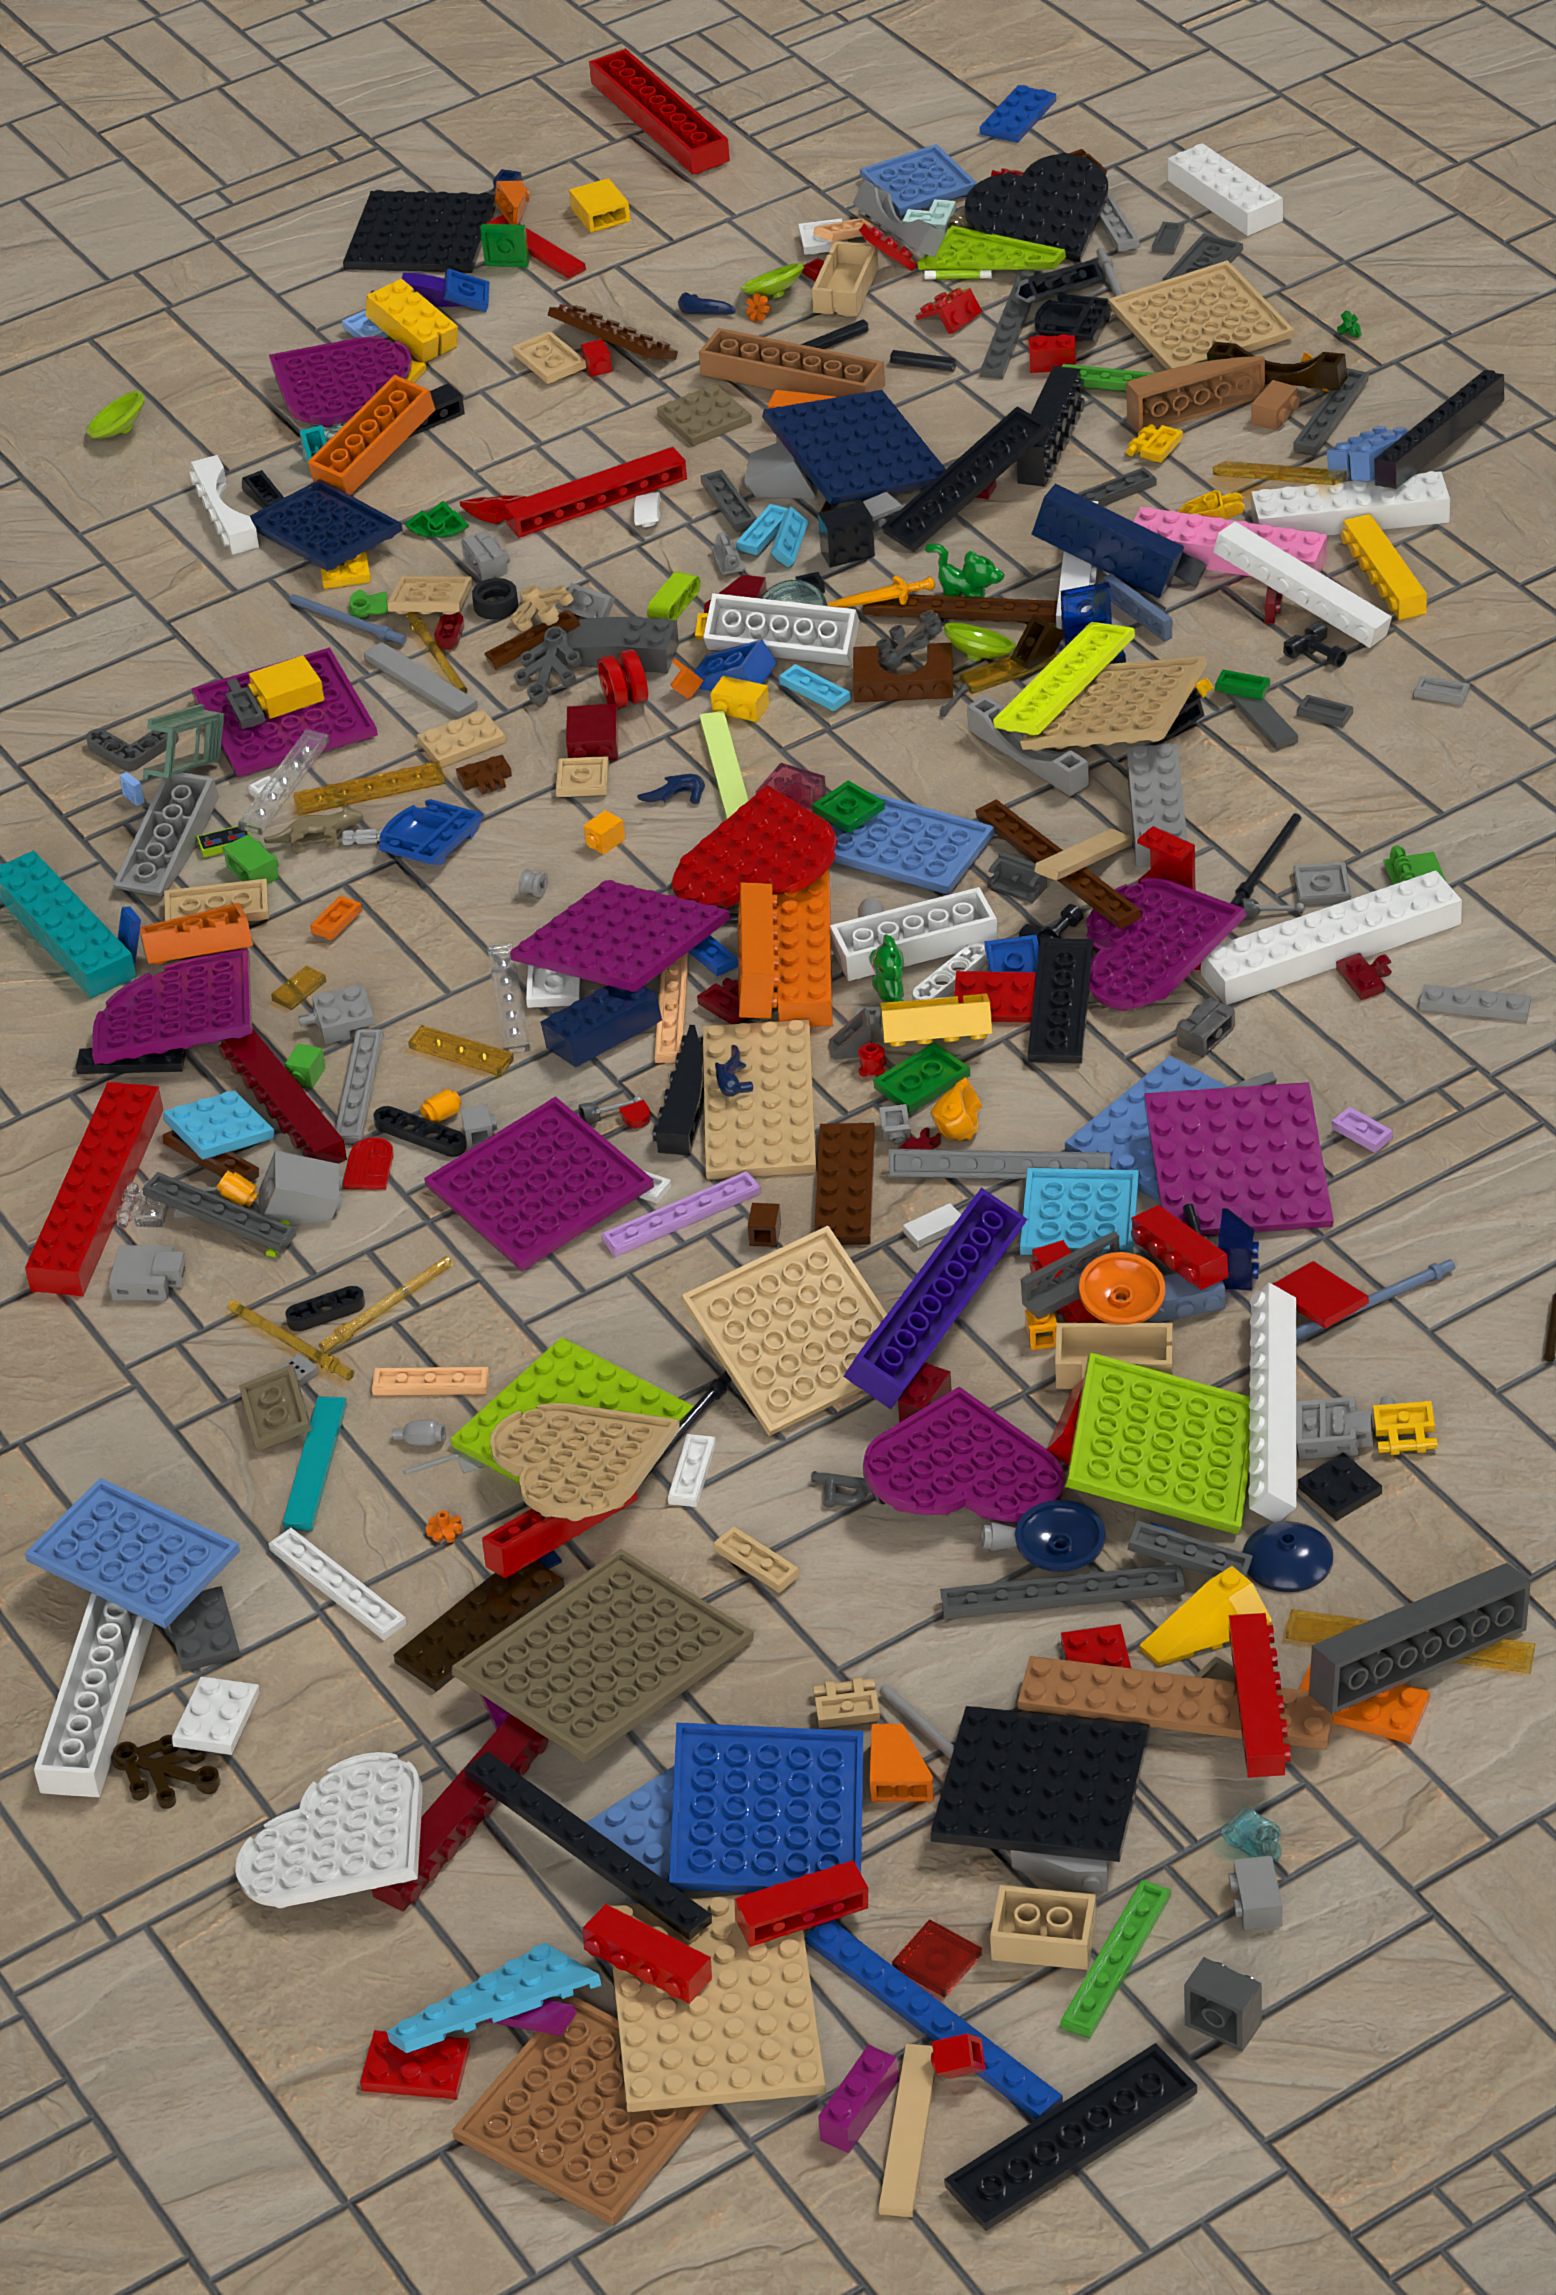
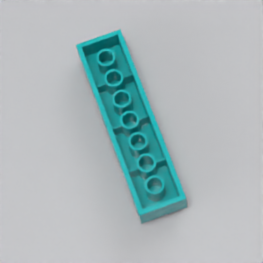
M34 850L0 865V901L90 998L136 978L132 953Z

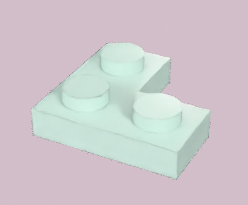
M934 199L929 211L908 209L903 223L920 219L946 232L948 228L947 222L956 210V201Z

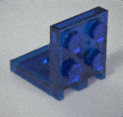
M1109 582L1060 591L1062 630L1065 631L1062 639L1065 646L1090 622L1112 625L1111 586ZM1085 606H1092L1089 611L1081 612ZM1122 650L1109 664L1126 663L1124 651Z

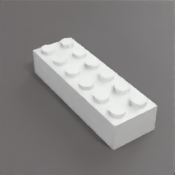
M1198 144L1193 148L1168 158V181L1245 235L1249 236L1283 221V198L1205 144Z
M712 593L703 638L708 650L721 651L762 639L775 658L851 666L853 647H855L860 621L856 609Z
M979 887L830 925L832 951L848 981L875 974L869 961V956L872 950L877 949V947L883 944V936L885 934L893 937L896 946L901 950L904 967L956 954L972 943L984 945V941L998 940L997 918Z

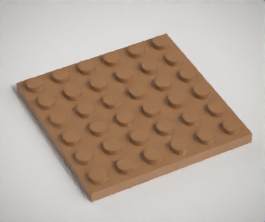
M575 1996L565 1998L562 2003L574 2005L577 2014L562 2035L557 2036L536 2032L453 2128L452 2134L453 2138L614 2226L714 2104L627 2112L618 2019Z

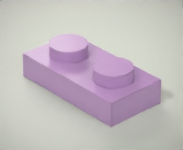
M1350 1106L1332 1120L1333 1130L1374 1153L1393 1139V1130Z

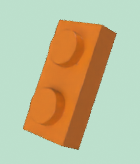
M339 896L310 924L311 933L333 940L362 912L361 903Z

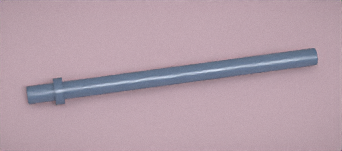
M1449 1259L1438 1265L1433 1263L1428 1266L1427 1270L1368 1295L1369 1304L1349 1316L1432 1279L1434 1281L1441 1279L1443 1274L1455 1270L1454 1262ZM1313 1321L1296 1327V1340L1314 1333L1323 1327Z

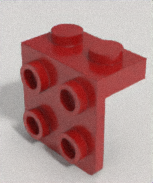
M957 288L948 294L943 292L935 296V301L920 307L921 311L915 317L919 320L939 314L948 334H951L982 313V310L971 288L964 290Z

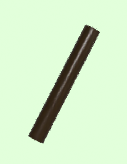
M1556 1293L1552 1295L1543 1356L1547 1362L1554 1361L1556 1355Z

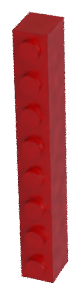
M670 447L504 505L506 524L520 538L635 498L636 496L687 480L686 461L674 447Z

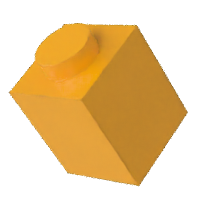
M604 810L584 824L586 845L603 855L625 840L623 820L607 810Z

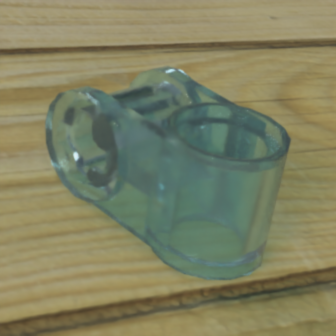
M1241 1808L1221 1827V1834L1224 1840L1232 1847L1240 1849L1253 1858L1272 1856L1273 1863L1280 1859L1282 1849L1278 1843L1281 1837L1279 1826L1260 1816L1251 1808Z

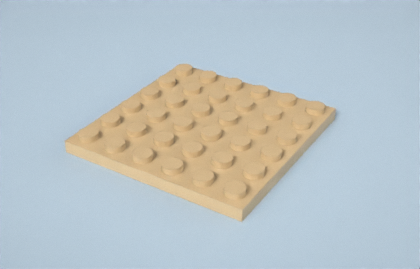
M1228 260L1108 299L1110 309L1166 370L1206 362L1207 352L1214 342L1236 343L1245 351L1251 352L1294 337V329Z
M1198 656L1108 664L1039 735H1028L1025 733L1020 740L1022 750L1032 749L1033 751H1039L1044 748L1053 747L1063 749L1068 746L1087 747L1092 744L1111 745L1117 742L1131 744L1143 740L1156 742L1164 739L1207 666L1206 657Z
M829 1226L819 1229L681 1296V1302L768 1436L863 1391L843 1376L857 1354L887 1315Z

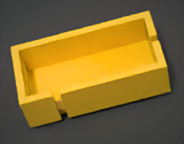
M402 278L366 295L365 316L394 341L404 344L409 349L410 354L419 362L425 363L438 357V352L442 355L457 347L458 326L418 292L414 293V289Z
M988 995L963 996L964 1003L959 1004L958 996L880 1003L884 1043H890V1046H904L906 1041L917 1040V1044H929L936 1038H943L944 1042L959 1041L960 1036H970L971 1039L987 1038L986 1034H992Z

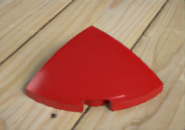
M499 495L498 497H478L459 502L460 507L470 515L482 521L497 524L506 520L505 504L525 498L526 496Z

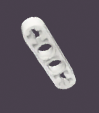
M972 943L964 947L914 988L913 1000L943 998L951 994L955 990L956 971L953 970L954 968H964L965 970L963 971H979L987 964L984 945ZM941 981L948 982V983L945 984V985H937V984H936L937 982H941Z

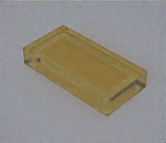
M305 966L271 993L272 1001L293 1010L327 982L326 975Z

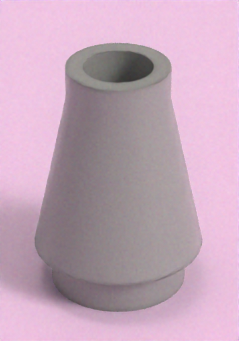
M990 1522L989 1525H983L981 1532L982 1548L989 1549L991 1552L1017 1547L1015 1542L1016 1528Z

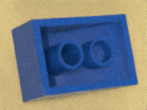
M761 639L705 655L694 673L704 680L698 689L712 691L722 676L762 684L771 675V670L777 662Z

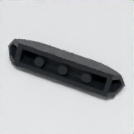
M1092 259L1024 279L1019 282L1015 296L1027 303H1036L1057 297L1059 294H1068L1105 281L1097 259Z

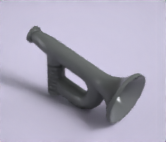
M813 1471L811 1474V1482L825 1484L823 1504L826 1507H833L835 1504L855 1506L866 1498L868 1491L872 1493L864 1478L832 1473H817V1471ZM837 1486L856 1489V1492L853 1494L836 1493ZM873 1494L876 1497V1500L879 1504H886L875 1494Z

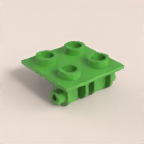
M1395 845L1391 848L1390 858L1383 859L1392 885L1435 870L1445 880L1434 852L1406 856L1405 849Z

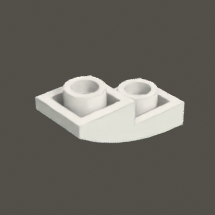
M659 492L636 496L634 505L635 526L642 524V527H650L659 521L661 516Z

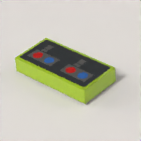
M246 824L197 836L203 858L224 853L223 846L248 835L249 831Z

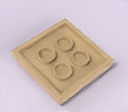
M401 576L387 602L388 611L397 614H407L409 612H419L420 614H431L433 612H443V614L447 615L460 612L472 587V578Z

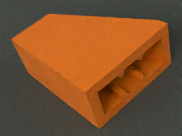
M872 1724L870 1757L871 1802L934 1801L933 1776L903 1724Z

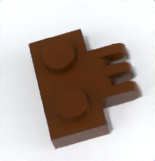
M503 755L493 756L486 760L456 768L457 778L463 788L468 790L477 787L482 795L487 793V786L491 792L497 790L495 784H498L500 789L506 788L504 778L512 776L511 767Z

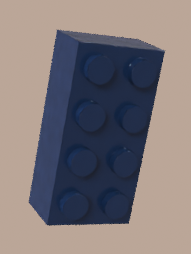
M606 986L596 990L593 994L582 1000L573 1002L569 1007L551 1014L550 1017L540 1021L546 1048L574 1067H577L662 1021L657 994L643 986L636 992Z

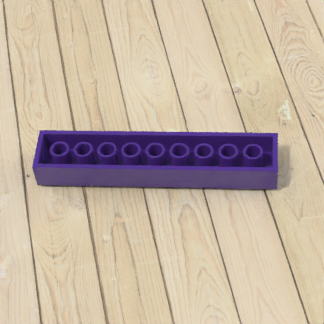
M981 1187L857 1354L843 1377L889 1409H892L1005 1254L1028 1219Z

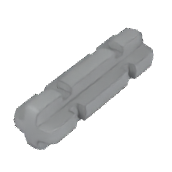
M380 828V831H377V829L356 830V832L345 830L342 832L343 845H354L355 842H357V845L378 844L383 828Z

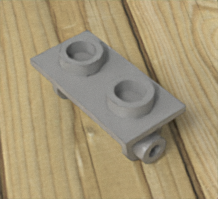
M719 533L715 539L716 546H711L710 548L721 574H735L745 571L734 542H730L728 534Z

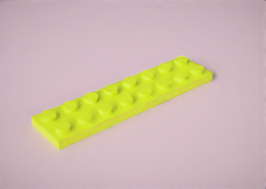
M1090 622L993 719L994 728L1004 729L1008 732L1016 731L1027 733L1028 735H1039L1135 637L1134 628Z

